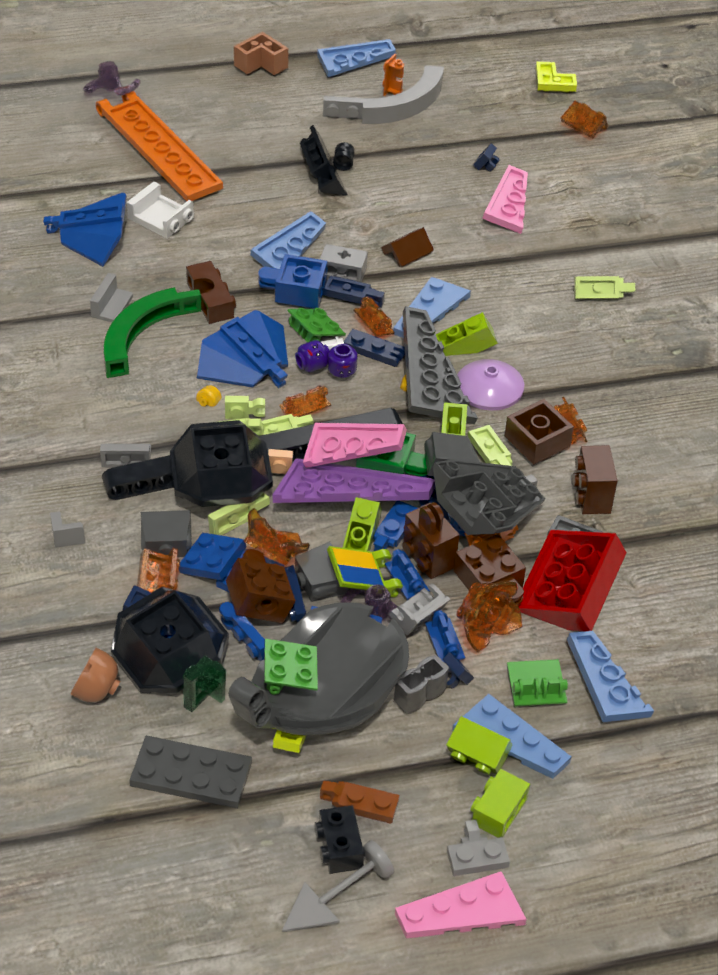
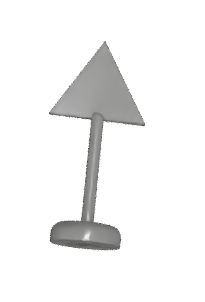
M368 841L363 846L364 856L368 863L320 898L304 882L282 932L340 923L325 903L371 869L383 878L394 874L393 865L383 849L375 841Z

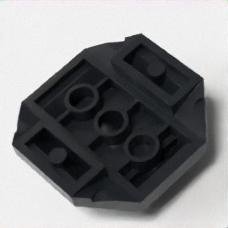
M240 420L191 424L170 450L174 494L198 506L209 507L252 503L265 491L273 487L267 443Z
M160 587L118 613L111 654L141 694H149L151 692L178 693L222 664L229 634L199 596ZM167 635H173L170 638H165Z

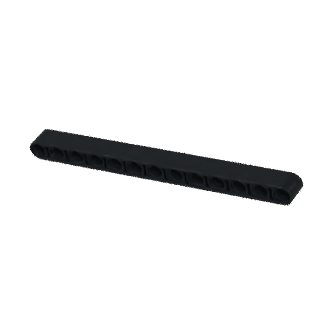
M386 408L321 422L403 424L398 412L394 408ZM314 424L259 437L267 443L268 450L293 451V462L296 458L304 459ZM170 455L117 466L104 471L102 480L108 497L112 500H120L174 488Z

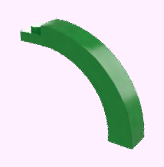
M175 287L164 289L142 297L126 307L114 319L105 336L104 363L106 377L112 378L129 375V349L133 341L145 329L170 317L202 312L199 289L177 293Z

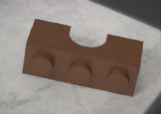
M212 261L186 266L187 284L190 290L199 289L201 294V310L208 324L234 318V309L237 307L235 297L229 294L227 283L222 281L218 268L215 269Z

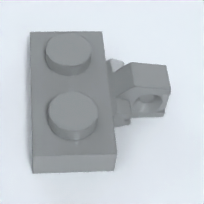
M476 820L465 821V837L461 838V844L447 846V855L453 876L509 868L510 860L503 837L487 839L486 834L480 835Z

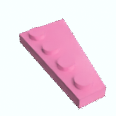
M508 165L482 219L517 233H522L528 172Z
M315 423L303 464L308 468L399 451L402 449L407 429L404 424Z
M502 871L395 908V916L406 938L442 935L444 931L452 930L469 932L472 928L488 926V929L501 928V925L515 924V926L526 924V917Z

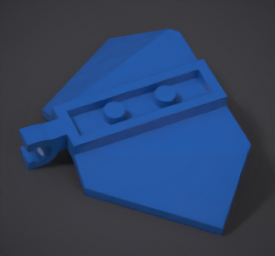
M122 192L80 209L61 211L59 216H45L43 223L47 225V234L54 233L60 228L63 246L103 267L122 237L127 196Z
M257 310L241 318L236 317L220 326L219 331L202 340L197 379L253 388L265 375L269 374L278 389L286 384L284 379L288 376L281 369V367H288L284 326Z

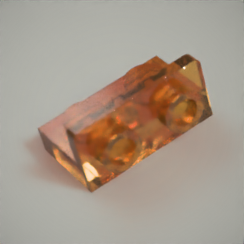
M575 100L561 116V121L564 124L592 139L601 128L604 130L608 128L607 117L602 112H596L587 104H581Z

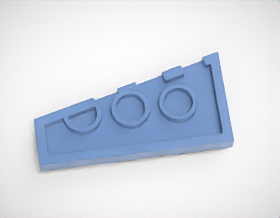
M390 39L317 49V56L327 77L388 59L396 54V49Z
M310 211L252 248L250 255L264 267L280 269L284 255L302 256L324 231L326 222Z
M431 277L409 307L427 310L432 323L443 319L445 313L450 309L452 311L459 306V302L469 299L471 290ZM403 315L393 327V335L404 338Z
M594 631L569 633L567 638L568 644L602 722L651 717L654 712L653 708L649 704L645 705L640 698V691L636 686H631L625 679L626 673L620 666H616L610 659L612 655Z

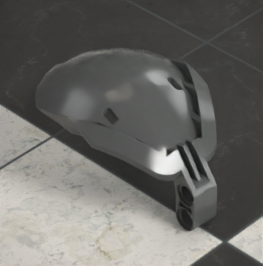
M333 603L311 609L280 641L317 646L318 689L310 690L283 686L279 694H271L267 689V683H264V660H262L258 664L252 681L245 677H239L231 684L228 694L235 713L256 728H275L279 731L297 735L328 734L357 727L382 707L388 695L408 668L409 644L404 631L394 618L386 627L369 617L374 607L365 604Z

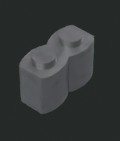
M437 655L423 659L416 668L405 671L395 685L394 701L406 713L419 709L426 699L435 698L444 692L447 686L449 667Z

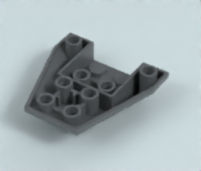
M454 459L435 462L433 465L437 501L467 535L495 534L511 530L546 499L539 492V489L516 466Z

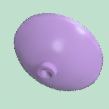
M494 359L477 360L465 365L457 374L461 382L460 388L464 396H468L470 400L469 405L479 409L502 410L509 408L521 399L524 392V380L521 374L514 367L503 361Z

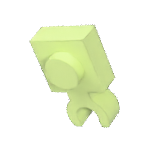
M225 396V419L249 418V414H253L256 417L265 416L264 398H256L253 401H249V396Z

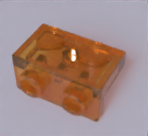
M144 548L140 554L137 586L151 593L160 587L176 590L178 579L175 576L180 566V559H177L178 549L172 548L167 556Z

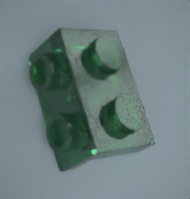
M204 656L195 666L192 665L185 671L183 676L184 708L192 713L208 696L220 703L225 700L226 670L221 663Z

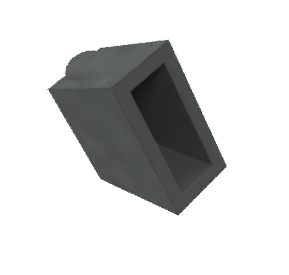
M432 432L430 438L424 443L428 476H434L433 465L435 462L451 459L480 462L468 436Z
M191 510L140 512L141 549L146 552L147 558L184 557L192 546Z
M330 541L295 556V573L300 588L303 587L311 602L350 593V588L340 587L327 551L329 546H333Z

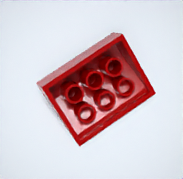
M550 530L523 586V601L514 610L566 630L592 631L627 553L617 534Z

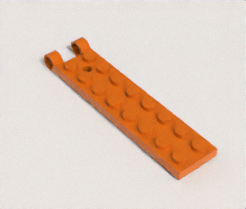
M131 89L123 92V103L112 106L107 99L96 102V110L100 117L105 116L186 201H193L223 189V182L136 95L134 90Z

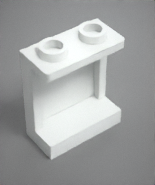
M152 182L127 201L128 219L168 238L194 218L193 201L188 200L181 205L161 195L160 184Z

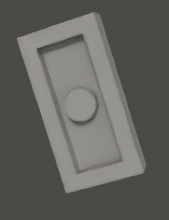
M108 273L90 300L91 317L113 322L133 298L132 292L117 289L116 275Z
M101 444L102 468H113L150 460L151 444Z

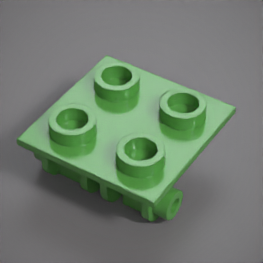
M321 308L287 310L291 314L288 319L289 325L307 343L313 340L321 341L322 336L346 335L339 327V324L332 321L326 315V311Z
M265 639L264 683H267L269 692L271 694H279L283 686L317 690V646Z
M559 659L507 662L514 706L567 703L565 690L568 689L567 679L562 677Z

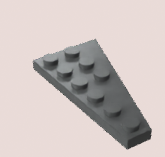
M405 306L402 313L408 411L442 418L444 403L467 404L466 423L475 424L478 417L469 407L470 400L468 396H464L460 388V379L449 357H446L443 352L444 346L442 342L437 340L435 335L436 329L427 310Z

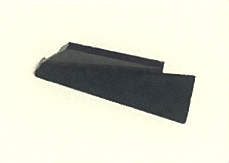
M312 125L309 137L307 139L303 138L300 142L311 174L315 179L318 178V187L321 192L346 196L348 194L333 165L324 141L315 126Z

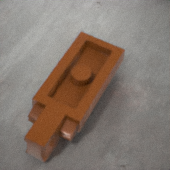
M323 781L320 789V799L331 801L332 805L336 807L353 805L355 815L390 824L393 823L400 795L349 782Z

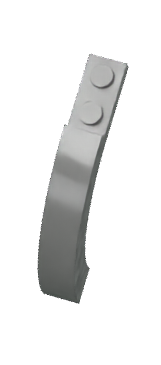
M425 66L421 79L413 87L393 96L382 98L324 96L323 117L362 119V124H383L410 118L427 109L437 99L442 89L444 67Z

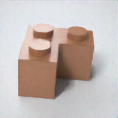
M261 32L234 46V66L246 74L262 67L275 75L288 68L289 48Z

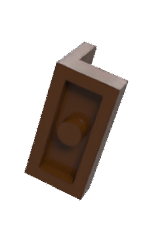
M424 227L381 247L384 255L393 252L399 267L434 250Z

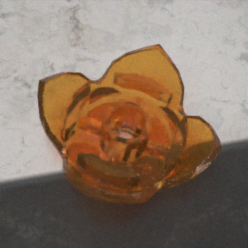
M255 508L248 513V533L244 542L256 549L262 550V554L274 561L277 560L287 566L292 558L307 552L310 548L309 543H302L298 533L277 531L272 528Z
M500 581L496 583L485 582L483 584L475 582L471 585L469 593L464 598L461 607L457 610V617L462 621L467 640L476 652L479 653L488 646L491 634L506 635L522 628L521 611L511 598L518 591L516 582Z

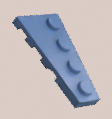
M490 694L485 696L463 716L510 739L513 746L508 756L521 760V764L552 779L571 762L572 756ZM457 721L455 724H453V730H454L456 724L458 723V721Z

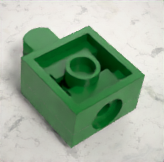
M407 432L401 450L356 458L357 468L418 477L428 475L425 454L415 452L416 435Z

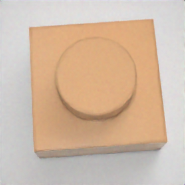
M269 449L268 455L271 472L286 474L292 465L293 451Z

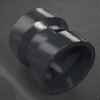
M342 142L335 147L333 165L340 171H347L353 166L355 149L350 143Z

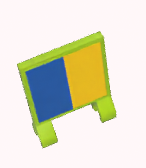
M334 546L327 548L340 587L381 591L390 597H397L398 591L396 588H403L400 579L394 578L384 581L379 567H386L385 563L387 562L385 559L392 558L389 550L381 549L372 552Z

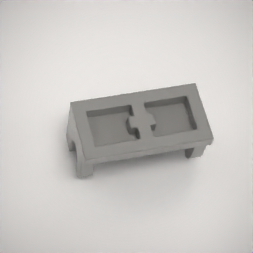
M432 583L428 585V589L434 594V597L428 590L423 588L419 593L388 614L392 619H395L406 635H409L433 618L434 612L442 610L451 600L436 585Z

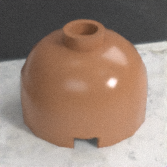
M96 647L70 694L86 702L101 701L108 693L113 696L120 683L116 679L118 666L113 657Z

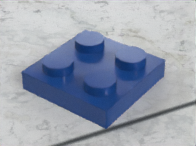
M202 532L178 564V569L182 574L223 580L235 564L237 558L240 557L247 547L245 540Z

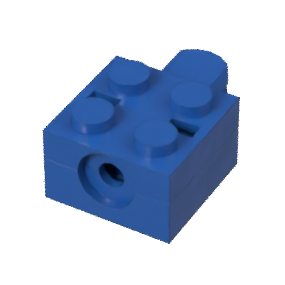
M285 254L280 269L262 267L258 271V284L261 288L274 289L275 302L319 308L323 295L322 289L327 282L328 261Z

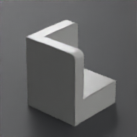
M60 511L50 513L55 548L85 543L84 528L81 522L62 524Z

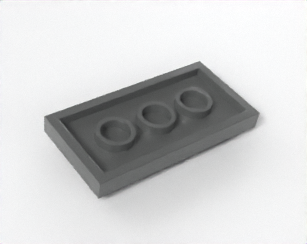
M145 735L129 780L130 786L238 809L251 769L252 757Z

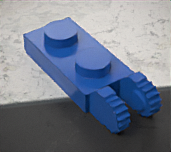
M228 601L220 604L219 612L222 615L221 621L227 630H232L234 637L239 642L242 640L246 644V649L252 658L257 657L259 661L264 660L265 639L245 616L236 615L231 602Z

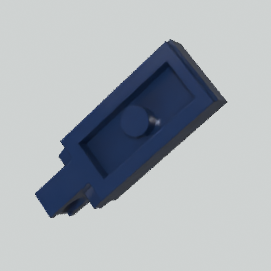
M332 275L328 278L322 289L324 296L363 305H371L372 307L382 308L385 301V292L371 288V284Z
M294 565L284 567L296 600L289 614L291 622L296 621L298 623L306 615V610Z

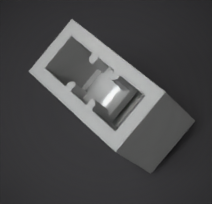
M326 244L320 259L328 261L327 278L332 275L362 282L367 269L368 251Z

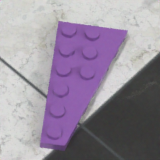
M296 458L273 493V503L355 501L356 497L371 501L429 500L435 489V479L330 463L306 468L303 464V459Z

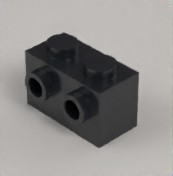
M353 805L319 810V822H315V833L317 839H322L323 846H320V856L322 864L327 863L329 874L358 870L363 867L364 850Z

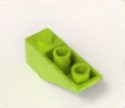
M483 312L435 334L438 342H442L444 346L443 352L445 356L479 353L498 344L494 330Z
M355 498L342 548L370 551L374 541L373 536L378 528L382 512L380 502Z

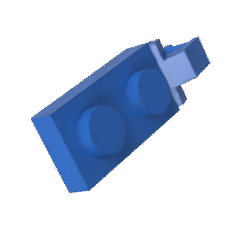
M400 500L395 502L373 536L375 540L373 544L374 551L399 545L404 537L405 516L407 513L417 509V507Z

